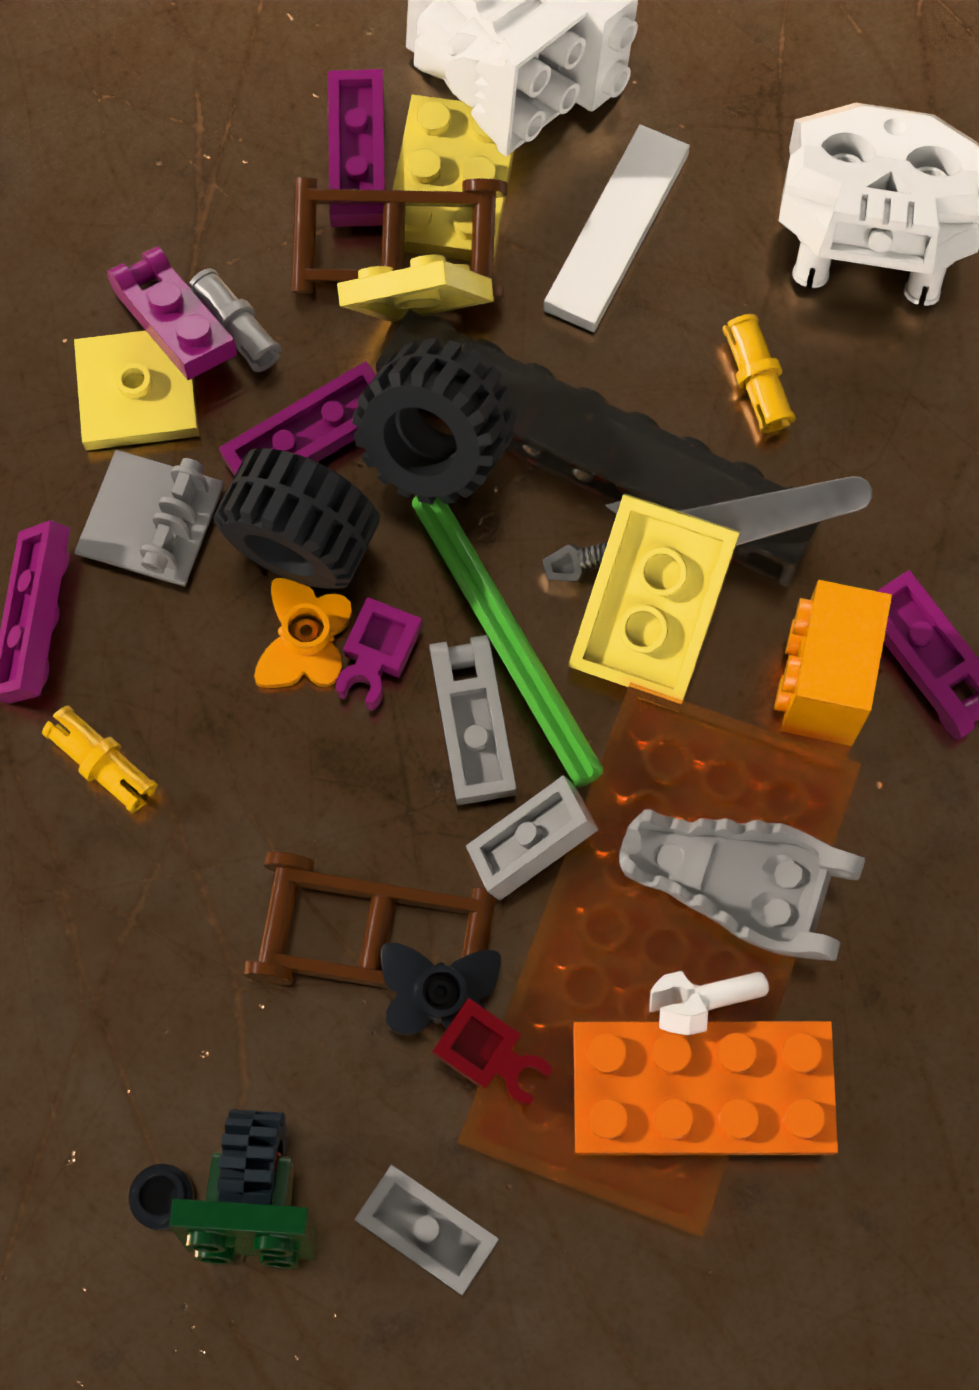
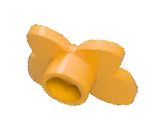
M275 578L271 585V596L275 612L282 626L278 629L280 637L266 648L257 663L254 675L256 685L261 688L288 687L298 683L301 677L306 675L318 687L329 688L336 683L339 674L342 672V657L339 649L333 642L335 640L334 636L341 633L350 622L352 617L351 602L344 595L336 593L316 598L314 591L309 586L286 578Z

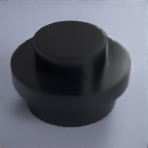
M155 1164L142 1170L132 1182L129 1191V1206L133 1216L139 1223L154 1230L171 1229L169 1222L172 1199L194 1200V1188L189 1177L179 1168L169 1164Z

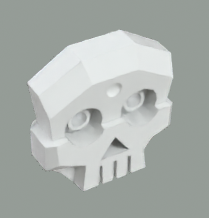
M853 103L795 119L789 146L790 159L778 220L796 234L800 240L798 256L792 272L795 281L806 287L809 271L811 268H814L812 288L823 286L829 279V268L831 260L834 259L909 271V279L904 288L906 298L914 304H919L921 292L925 286L928 289L924 306L933 305L938 302L947 267L957 260L978 253L979 143L934 114L862 103Z

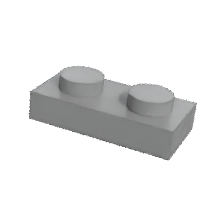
M563 775L467 844L466 848L487 892L500 901L599 829L576 786Z
M392 1164L354 1219L462 1296L499 1241L496 1236Z

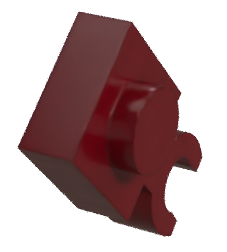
M470 998L466 1000L431 1052L432 1055L483 1090L487 1088L496 1075L503 1080L504 1089L509 1098L524 1106L530 1105L534 1097L520 1088L518 1084L519 1073L523 1069L529 1068L547 1078L553 1071L550 1064L537 1055L519 1056L512 1051V1048L522 1034Z

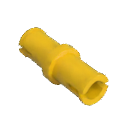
M746 314L727 322L728 325L723 326L722 331L727 337L739 369L735 376L738 386L741 389L747 390L759 422L760 432L772 433L788 427L791 422L796 420V417L790 408L779 376L782 374L780 362L777 358H771L759 326L757 315Z
M69 705L59 709L53 717L66 727L70 733L60 724L55 726L51 721L45 724L42 734L47 739L52 740L80 765L78 772L87 781L97 780L123 803L130 813L139 810L147 801L137 794L129 784L141 795L146 793L151 797L156 791L158 784L153 779H149L120 753L121 745L112 737L104 739L81 719Z

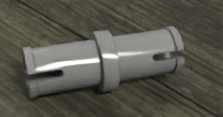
M212 268L204 269L190 280L188 284L190 289L234 338L236 349L246 359L253 371H264L279 359L280 355L278 353L282 352L279 343L274 341L255 319L256 312L247 300L238 299L223 282L216 270Z

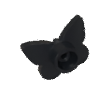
M390 942L384 944L380 951L384 983L390 991L397 994L385 1012V1022L393 1032L409 1035L424 1030L432 1022L436 1024L442 1023L447 1029L468 998L486 1009L481 1003V999L488 997L495 988L501 967L500 953L496 950H483L466 955L448 966L442 962L434 965L421 953L408 946Z

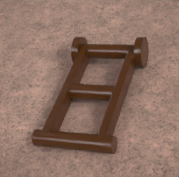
M311 177L295 178L291 292L313 294L314 283L337 284L358 279L359 270L315 269L317 204L383 205L381 266L392 267L393 271L404 269L406 206L473 207L471 271L491 278L494 300L503 299L504 286L493 283L496 198L507 196L508 183L496 179H467L462 182V192L317 189V179Z
M287 852L266 853L264 867L275 872L259 959L258 961L245 962L243 976L270 984L291 985L294 973L387 988L382 975L380 951L382 946L389 941L395 903L468 915L462 958L474 952L488 950L496 898L488 893L486 888L481 887L473 888L471 898L317 873L313 872L315 862L310 858ZM297 887L371 899L359 967L285 955Z

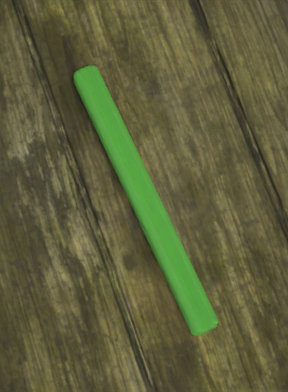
M416 495L412 500L413 508L574 785L584 787L597 780L603 774L602 765L449 505L444 504L439 497L435 499L433 504L422 503L419 500V496Z

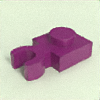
M367 597L343 648L345 657L355 660L356 663L346 667L339 674L336 681L338 697L345 700L353 684L358 682L366 683L370 686V691L366 696L365 705L367 709L375 710L383 698L381 682L383 672L400 678L423 627L422 618Z

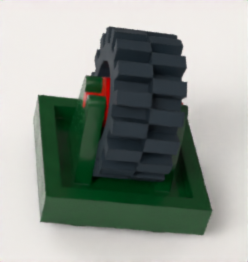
M230 1110L225 1122V1134L222 1135V1152H213L205 1201L172 1199L169 1227L187 1251L195 1252L194 1260L209 1264H232L234 1262V1254L260 1256V1265L281 1269L298 1268L299 1259L316 1260L318 1232L308 1207L291 1206L294 1163H292V1157H285L287 1151V1140H285L287 1125L285 1124L286 1117L284 1112Z

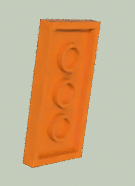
M832 1021L707 1022V1031L692 1035H682L660 1029L659 1022H574L575 1155H835L838 1153Z

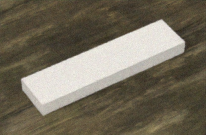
M641 124L639 125L544 300L545 312L593 333L596 331L689 155V144Z

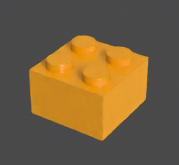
M818 580L811 599L800 598L795 619H792L788 633L785 654L789 656L784 675H781L774 705V710L785 712L781 732L848 746L853 745L872 709L892 594Z

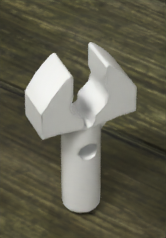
M682 971L663 975L651 989L649 1012L660 1010V1029L682 1035H692L707 1031L709 1010L764 997L768 994L769 982L762 972H754L699 986L692 984Z

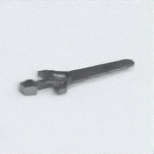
M850 476L681 510L680 512L741 531L736 545L738 546L859 511L870 503L872 487L864 478ZM621 501L605 506L617 514ZM604 542L602 545L597 544L596 546L592 545L591 549L589 546L584 549L570 543L544 558L542 561L547 580H581L585 572L589 571V568L590 570L595 569V567L596 569L600 568L607 543Z

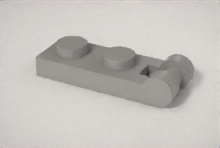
M488 635L470 637L469 644L451 647L447 646V641L429 644L457 806L516 796V783ZM475 667L476 678L454 681L452 670Z

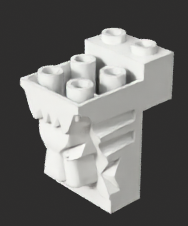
M408 0L406 48L414 52V66L417 69L444 79L451 92L459 100L473 108L471 115L479 127L496 143L498 152L507 157L525 141L530 142L535 139L545 125L559 114L567 113L575 103L593 112L610 97L615 98L624 90L631 73L628 67L631 44L638 29V24L635 22L638 0Z

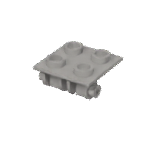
M115 450L75 549V554L185 587L225 483L222 480L202 475L204 466L190 458H183L180 466H170Z

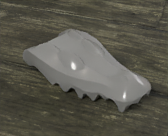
M650 809L644 810L627 828L619 857L621 870L626 877L644 886L659 889L670 894L688 907L714 920L734 936L752 945L783 956L836 961L841 943L833 937L815 933L831 876L859 880L865 863L864 857L834 848L807 833L783 823H767L761 820H752L745 824H739L725 818L720 820L699 818L694 822H687L679 818L658 814Z

